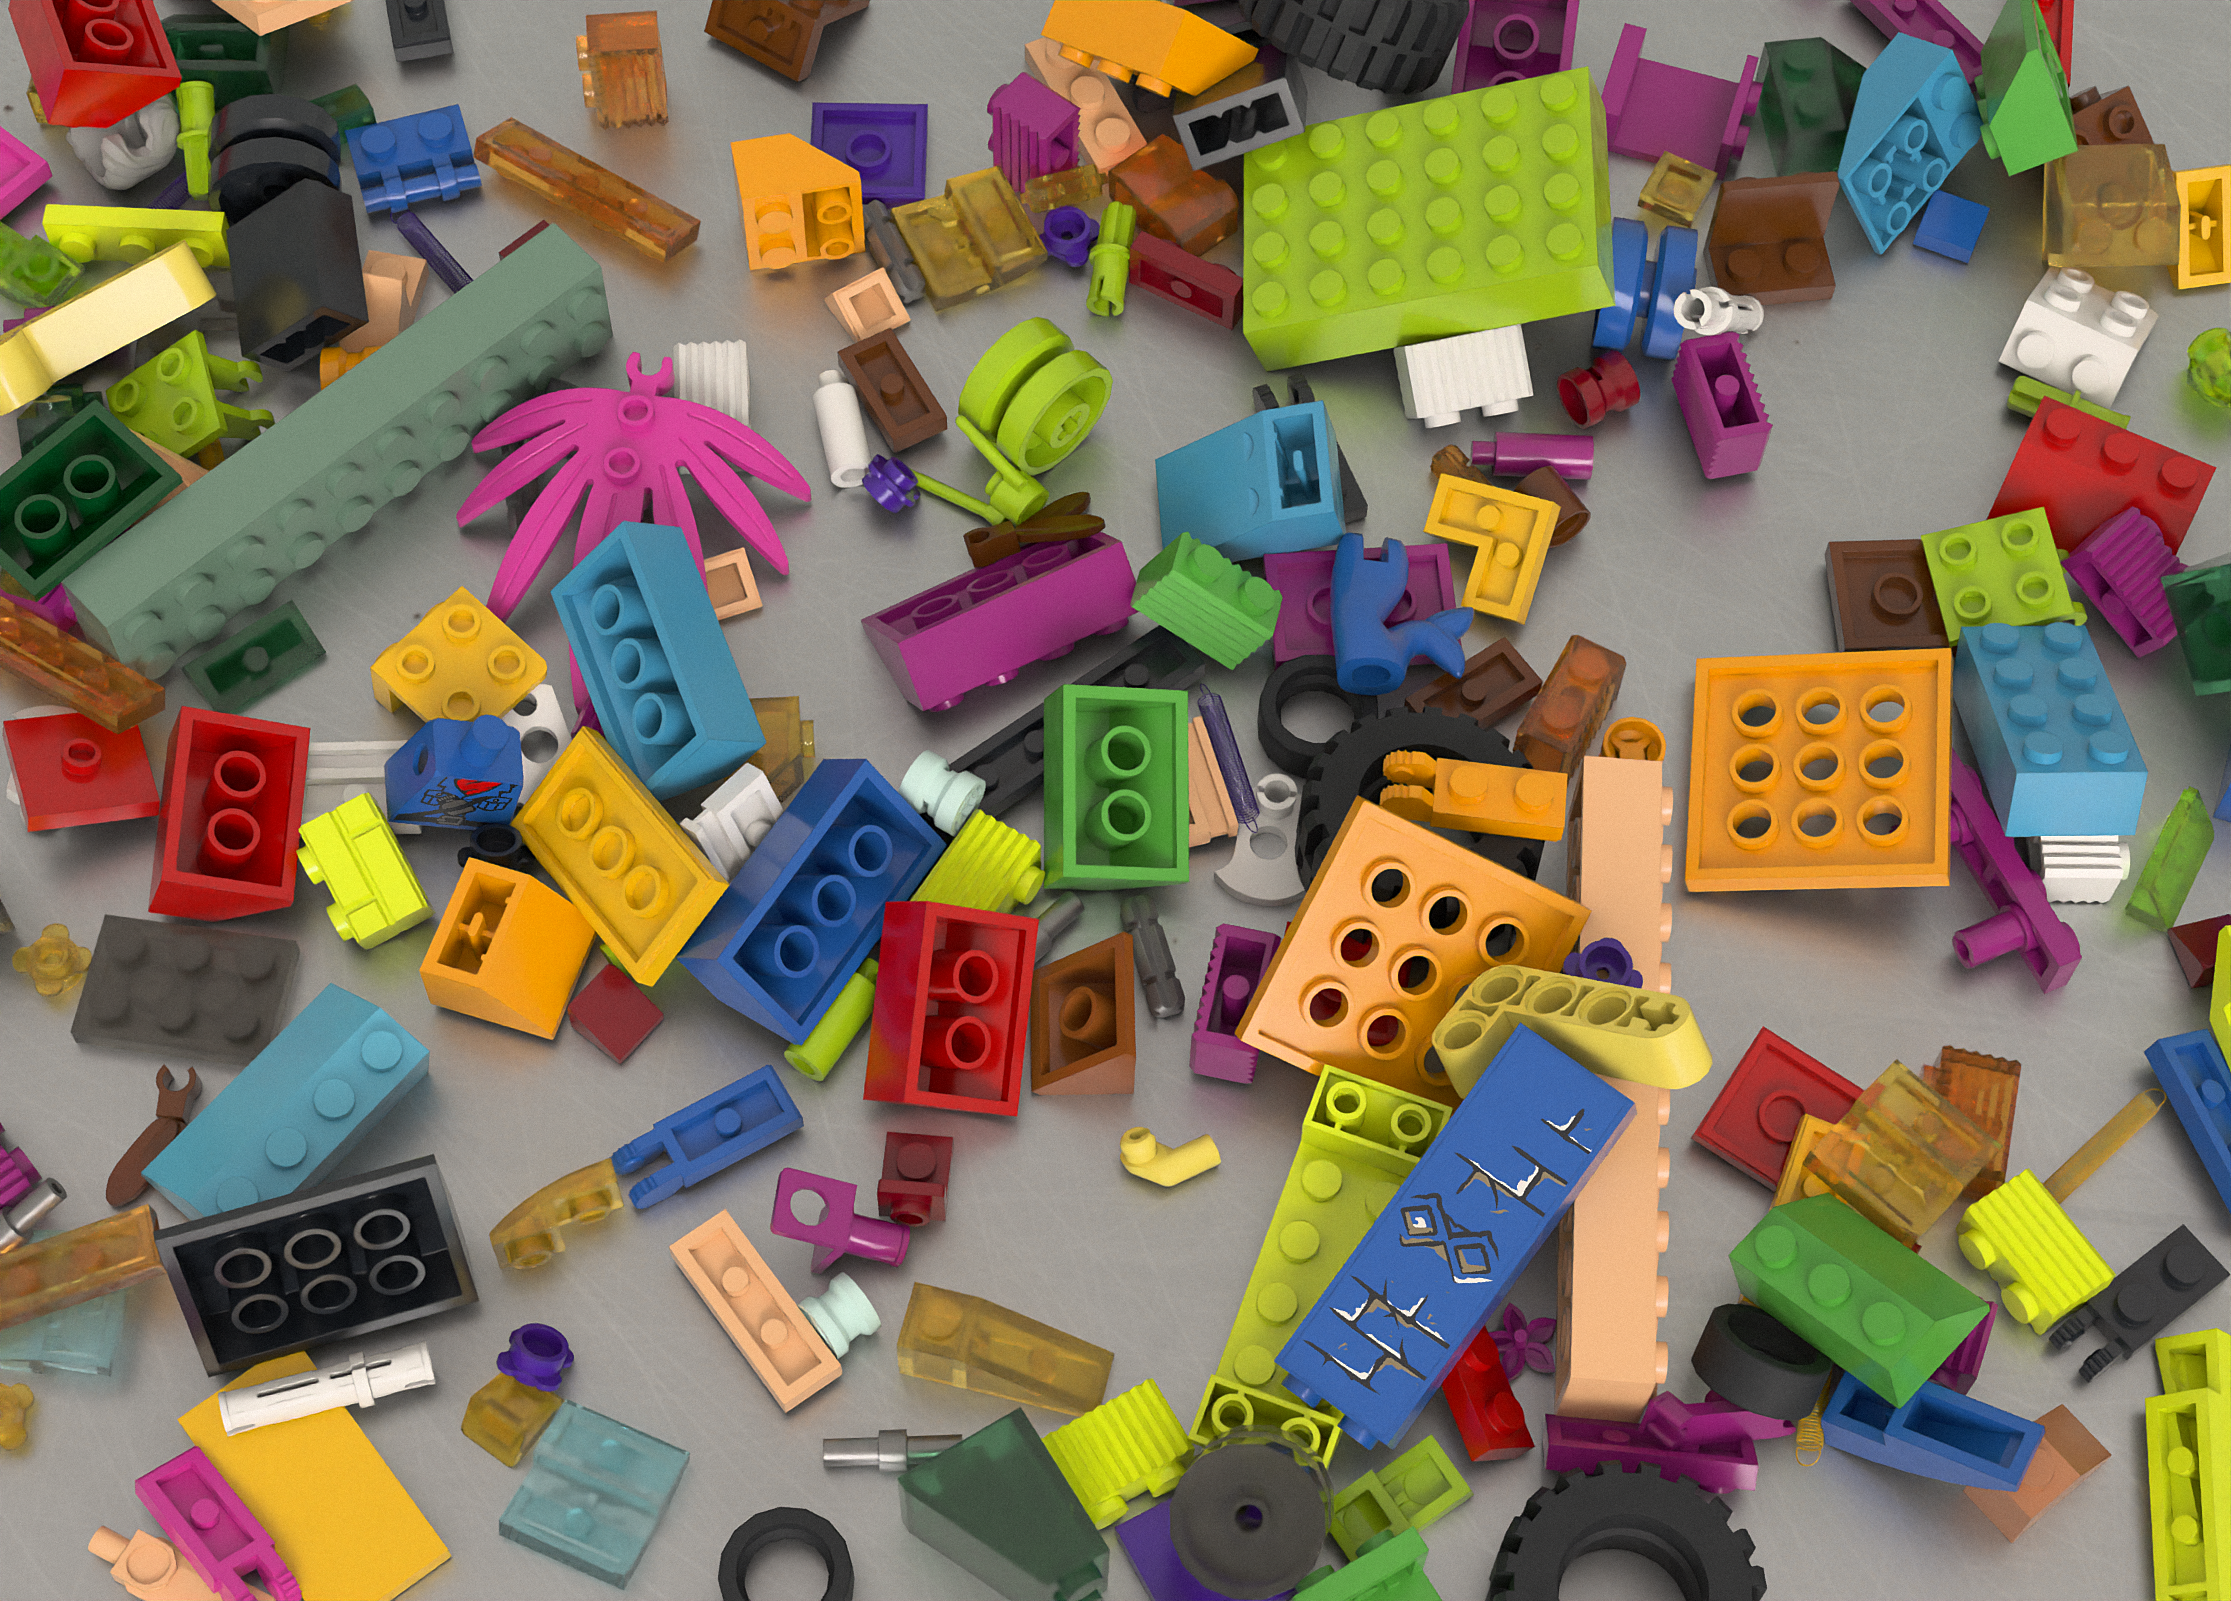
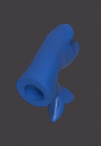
M1345 533L1338 543L1331 577L1330 616L1337 682L1340 688L1347 692L1360 695H1381L1398 689L1405 679L1411 659L1419 655H1426L1437 666L1455 678L1460 679L1465 671V656L1458 640L1464 636L1471 626L1474 617V609L1472 607L1440 611L1425 620H1410L1389 629L1383 624L1402 598L1408 582V555L1401 540L1386 537L1382 544L1379 561L1364 560V540L1362 534Z

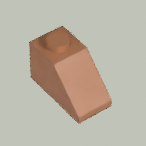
M2063 1404L2033 1421L2045 1426V1434L2017 1492L1983 1489L1966 1486L1963 1490L2011 1543L2016 1541L2112 1456Z

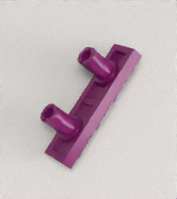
M1952 747L1950 844L1956 848L1996 916L1956 931L1952 938L1954 951L1962 965L1967 969H1971L2003 954L2017 950L2043 993H2049L2067 985L2082 959L2077 936L2066 922H2060L2047 901V892L2041 877L2035 870L2026 867L2014 847V838L2005 837L1998 816L1994 815L1982 795V786L1976 772L1971 766L1963 765ZM1901 823L1892 825L1889 834L1894 832Z

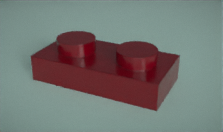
M1143 231L1139 233L1130 247L1129 283L1232 331L1243 315V278L1236 275L1234 271L1225 265L1212 264L1184 251L1181 246L1171 240H1160Z

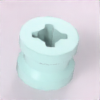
M844 1272L839 1273L830 1280L828 1291L821 1296H808L797 1304L836 1359H839L849 1351L850 1341L858 1335H871L881 1328V1321L872 1304L858 1285Z

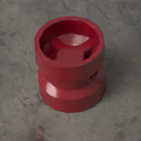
M1615 350L1595 358L1592 367L1587 370L1576 367L1561 374L1557 380V390L1561 404L1571 421L1581 429H1587L1604 420L1605 413L1610 410L1622 412L1639 403L1641 396L1640 386L1632 366L1620 352Z

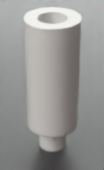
M828 370L821 373L818 377L820 389L813 395V402L831 481L834 485L843 488L860 486L863 484L862 478L870 471L868 464L872 459L856 390L852 385L843 382L840 371Z

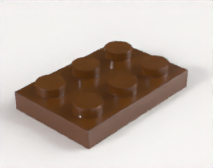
M1921 539L1834 541L1828 543L1824 555L1839 653L1951 648L1952 657H1956L1958 645L1949 646Z

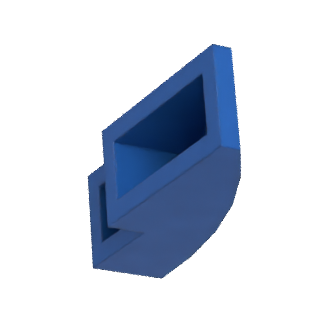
M1846 1370L1821 1418L1825 1444L1905 1472L1949 1483L2011 1492L2018 1491L2045 1434V1426L1929 1381H1926L1899 1410Z

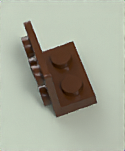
M712 0L704 32L799 82L810 76L824 25L868 7L870 0Z
M1803 171L1790 176L1758 179L1755 177H1742L1734 181L1723 182L1720 185L1703 250L1711 287L1724 289L1731 295L1754 297L1762 306L1832 299L1836 284L1824 241V234L1840 186L1837 172L1814 173Z

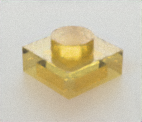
M1664 151L1640 192L1637 206L1682 226L1691 228L1715 186L1718 173Z

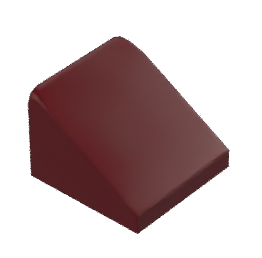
M2230 914L2169 928L2167 933L2191 988L2213 984L2218 935L2222 928L2226 925H2231Z
M612 963L607 964L573 999L567 1008L571 1027L620 1065L664 1019V1014Z

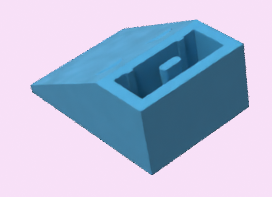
M1900 32L1897 33L1862 76L1837 173L1840 185L1874 252L1880 255L1906 228L1909 221L1934 191L1942 185L1944 179L1970 148L1978 142L1982 135L1980 126L1984 125L1977 102L1953 50Z
M1323 400L1262 410L1155 459L1162 549L1168 546L1181 533L1189 532L1192 539L1199 538L1201 544L1214 547L1219 551L1223 559L1229 558L1231 562L1263 557V554L1289 553L1338 545L1341 537L1346 533L1336 433Z

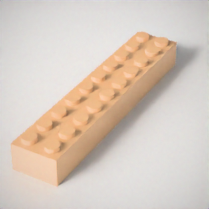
M1584 756L1568 813L1566 897L1579 902L1592 912L1570 954L1574 952L1581 954L1586 946L1602 938H1614L1620 941L1629 952L1633 961V969L1641 973L1643 977L1641 989L1670 994L1671 964L1661 962L1662 942L1668 943L1670 939L1672 906L1671 903L1661 902L1663 883L1669 884L1672 871V845L1662 844L1663 825L1669 826L1671 822L1672 787L1662 786V761ZM1597 971L1599 978L1607 979L1609 977L1607 971ZM1595 1074L1635 1102L1637 1115L1558 1222L1554 1415L1638 1423L1650 1399L1657 1396L1658 1384L1665 1383L1668 1366L1667 1342L1656 1341L1658 1317L1665 1318L1669 1293L1668 1277L1657 1275L1659 1252L1665 1253L1668 1245L1669 1214L1668 1211H1657L1660 1188L1666 1189L1669 1178V1148L1658 1147L1660 1125L1666 1126L1669 1119L1670 1089Z

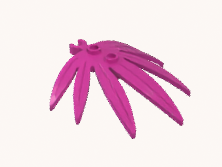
M633 352L626 362L630 392L608 388H574L548 393L514 407L481 430L471 442L475 454L534 436L537 437L510 454L479 483L457 512L456 519L460 528L464 527L473 519L544 473L568 454L578 451L559 470L536 499L520 524L502 560L486 608L505 624L555 548L589 485L593 486L581 520L572 570L621 522L642 523L644 510L653 500L654 524L682 528L707 594L708 585L700 538L692 508L677 468L683 466L688 469L696 483L720 513L782 575L789 574V563L770 520L745 483L712 450L753 476L805 502H810L812 499L810 486L776 448L736 419L695 402L661 397L672 389L675 382L671 357L663 358L662 367L658 373L644 375L642 374L640 353ZM569 642L574 704L576 712L580 715L589 693Z

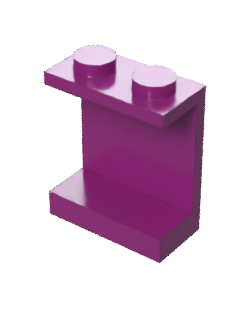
M1625 23L1601 95L1606 109L1608 151L1724 181L1729 160H1742L1751 127L1740 125L1743 115L1754 117L1764 83L1753 81L1759 57L1748 55L1740 82L1728 81L1641 58L1647 28Z

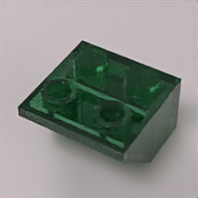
M173 14L160 20L182 77L180 84L189 81L211 83L214 86L216 114L227 104L248 96L282 95L290 25L259 36L232 15ZM173 90L167 95L172 100L176 113H179L176 91Z

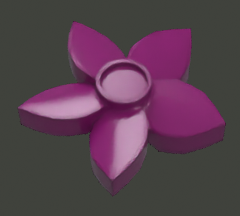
M1509 1302L1503 1314L1506 1331L1489 1332L1490 1337L1498 1348L1499 1354H1504L1501 1364L1509 1383L1521 1374L1525 1363L1538 1372H1555L1552 1354L1545 1344L1554 1335L1557 1319L1540 1317L1531 1320L1527 1325L1523 1312Z

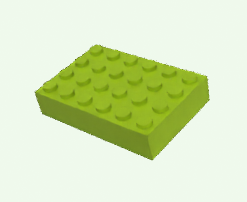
M1588 66L1306 125L1304 133L1244 153L1243 334L1266 372L1616 306L1606 109Z

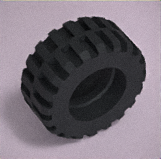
M1238 0L1241 15L1245 21L1251 22L1253 30L1261 37L1270 39L1272 45L1282 52L1292 54L1298 58L1299 62L1310 68H1318L1326 72L1327 76L1337 80H1347L1355 83L1357 87L1371 91L1379 89L1384 94L1397 95L1400 92L1405 95H1415L1437 82L1470 11L1469 0Z
M1407 706L1386 710L1385 718L1377 720L1374 714H1370L1352 722L1350 734L1344 729L1332 736L1325 743L1324 752L1314 757L1307 771L1306 784L1302 790L1294 848L1296 865L1302 870L1300 881L1306 893L1356 796H1361L1381 806L1380 795L1383 792V788L1386 789L1388 785H1400L1397 782L1392 783V780H1387V776H1383L1384 759L1391 752H1397V750H1406L1409 753L1412 751L1424 752L1435 761H1437V758L1525 769H1533L1534 767L1519 749L1512 753L1508 749L1510 740L1493 727L1489 732H1486L1477 727L1478 719L1460 713L1458 718L1442 715L1443 708L1424 706L1422 713H1408ZM1425 788L1430 793H1432V788ZM1468 831L1476 843L1469 848L1470 850L1533 881L1536 880L1545 840ZM1387 869L1375 877L1371 887L1372 896L1375 901L1387 902L1394 899L1400 893L1403 886V876L1400 870ZM1446 896L1440 898L1432 905L1429 912V923L1432 928L1444 929L1451 926L1457 920L1460 912L1458 899L1453 896ZM1506 924L1494 927L1489 932L1486 942H1490L1503 933ZM1355 929L1347 934V936L1361 944H1364L1367 938L1372 939L1371 932L1367 929ZM1416 956V958H1426L1424 956Z
M1620 1460L1599 1461L1593 1475L1585 1476L1584 1471L1579 1467L1559 1475L1556 1485L1552 1490L1542 1486L1527 1500L1522 1514L1513 1518L1504 1535L1489 1577L1491 1583L1485 1601H1560V1582L1571 1562L1584 1554L1602 1549L1632 1551L1651 1559L1666 1570L1674 1579L1686 1601H1760L1767 1590L1764 1568L1758 1565L1751 1566L1749 1559L1756 1546L1747 1529L1741 1528L1734 1533L1727 1525V1521L1733 1511L1718 1496L1708 1504L1695 1494L1700 1482L1683 1473L1680 1474L1676 1483L1660 1478L1661 1465L1640 1461L1635 1473L1622 1472Z

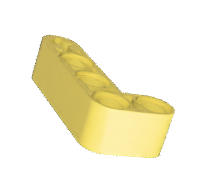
M183 240L0 335V416L10 413L39 397L54 382L192 311L216 296V291L187 242Z
M1517 965L1493 967L1478 976L1437 1025L1432 1034V1044L1457 1094L1462 1099L1466 1098L1520 1023L1590 1072L1665 1089H1680L1700 1081L1709 1072L1713 1064L1709 1047L1689 1003L1684 998L1677 995Z

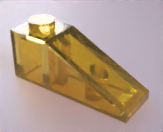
M914 1282L896 1345L899 1373L1082 1417L1086 1412L1093 1411L1097 1406L1102 1405L1115 1355L1111 1351L981 1297L919 1282Z

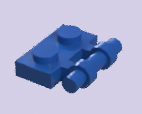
M459 104L345 130L367 213L388 208L393 213L409 210V203L442 196L443 201L461 197L460 191L482 186Z

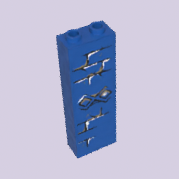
M1520 1023L1274 1360L1275 1363L1289 1372L1281 1384L1314 1409L1321 1399L1324 1398L1345 1415L1337 1426L1370 1451L1378 1440L1394 1450L1637 1115L1635 1102Z

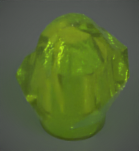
M2212 328L2198 335L2188 347L2187 356L2190 362L2187 369V384L2205 401L2214 406L2231 408V332L2226 328Z

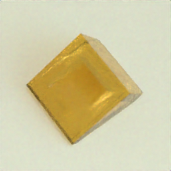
M501 1372L470 1397L462 1421L461 1431L503 1464L512 1468L524 1458L564 1409L566 1401L553 1391L546 1392L536 1387L524 1385L513 1376H508Z

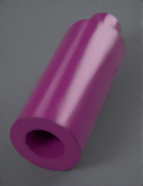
M1495 432L1493 441H1472L1470 463L1471 465L1492 466L1493 476L1527 477L1539 468L1553 466L1563 479L1590 480L1593 470L1594 440L1593 436Z

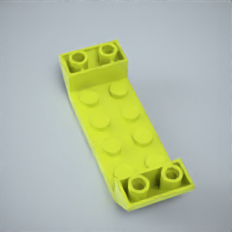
M1327 1064L1324 1065L1303 1122L1300 1145L1216 1374H1211L1187 1439L1188 1442L1317 1489L1321 1488L1343 1432L1337 1425L1345 1414L1324 1398L1321 1399L1314 1409L1284 1387L1281 1383L1289 1372L1275 1363L1274 1360L1450 1120L1453 1111L1452 1107Z

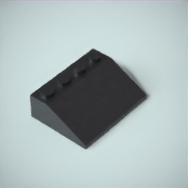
M434 1154L153 1231L154 1242L208 1378L479 1301L464 1234L452 1196Z

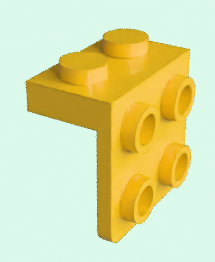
M461 586L444 602H440L432 607L422 618L421 622L404 638L388 646L370 667L374 698L391 714L405 703L425 723L437 718L474 722L482 715H494L502 719L546 678L547 664L539 654L468 590Z

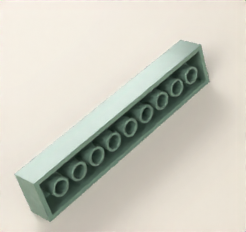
M552 223L97 552L61 582L88 644L133 691L149 679H156L164 675L172 667L176 659L199 642H206L214 638L223 629L226 622L249 605H256L265 600L272 593L276 585L298 569L309 567L315 563L326 548L346 533L355 532L362 528L370 520L373 513L395 497L408 494L416 487L423 476L442 462L458 457L465 450L468 443L495 419L522 404L538 391H545L551 377L559 379L562 373L581 359L598 353L604 347L607 340L613 336L601 266L561 228Z

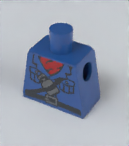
M482 715L474 722L443 718L429 720L384 764L388 822L476 830L483 825L491 823L510 825L524 781L520 732L513 726H507L502 719L494 715Z

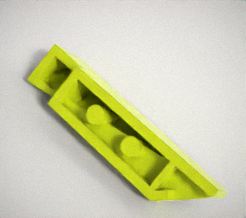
M2218 1328L2155 1339L2156 1353L2165 1394L2145 1398L2156 1601H2231V1335Z

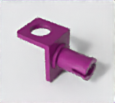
M788 1167L780 1172L770 1230L775 1235L815 1244L811 1272L822 1274L843 1253L887 1263L897 1268L905 1258L910 1239V1227L907 1224H896L854 1213L857 1185ZM811 1190L823 1199L825 1206L820 1212L817 1225H805L794 1217L790 1201L795 1192Z

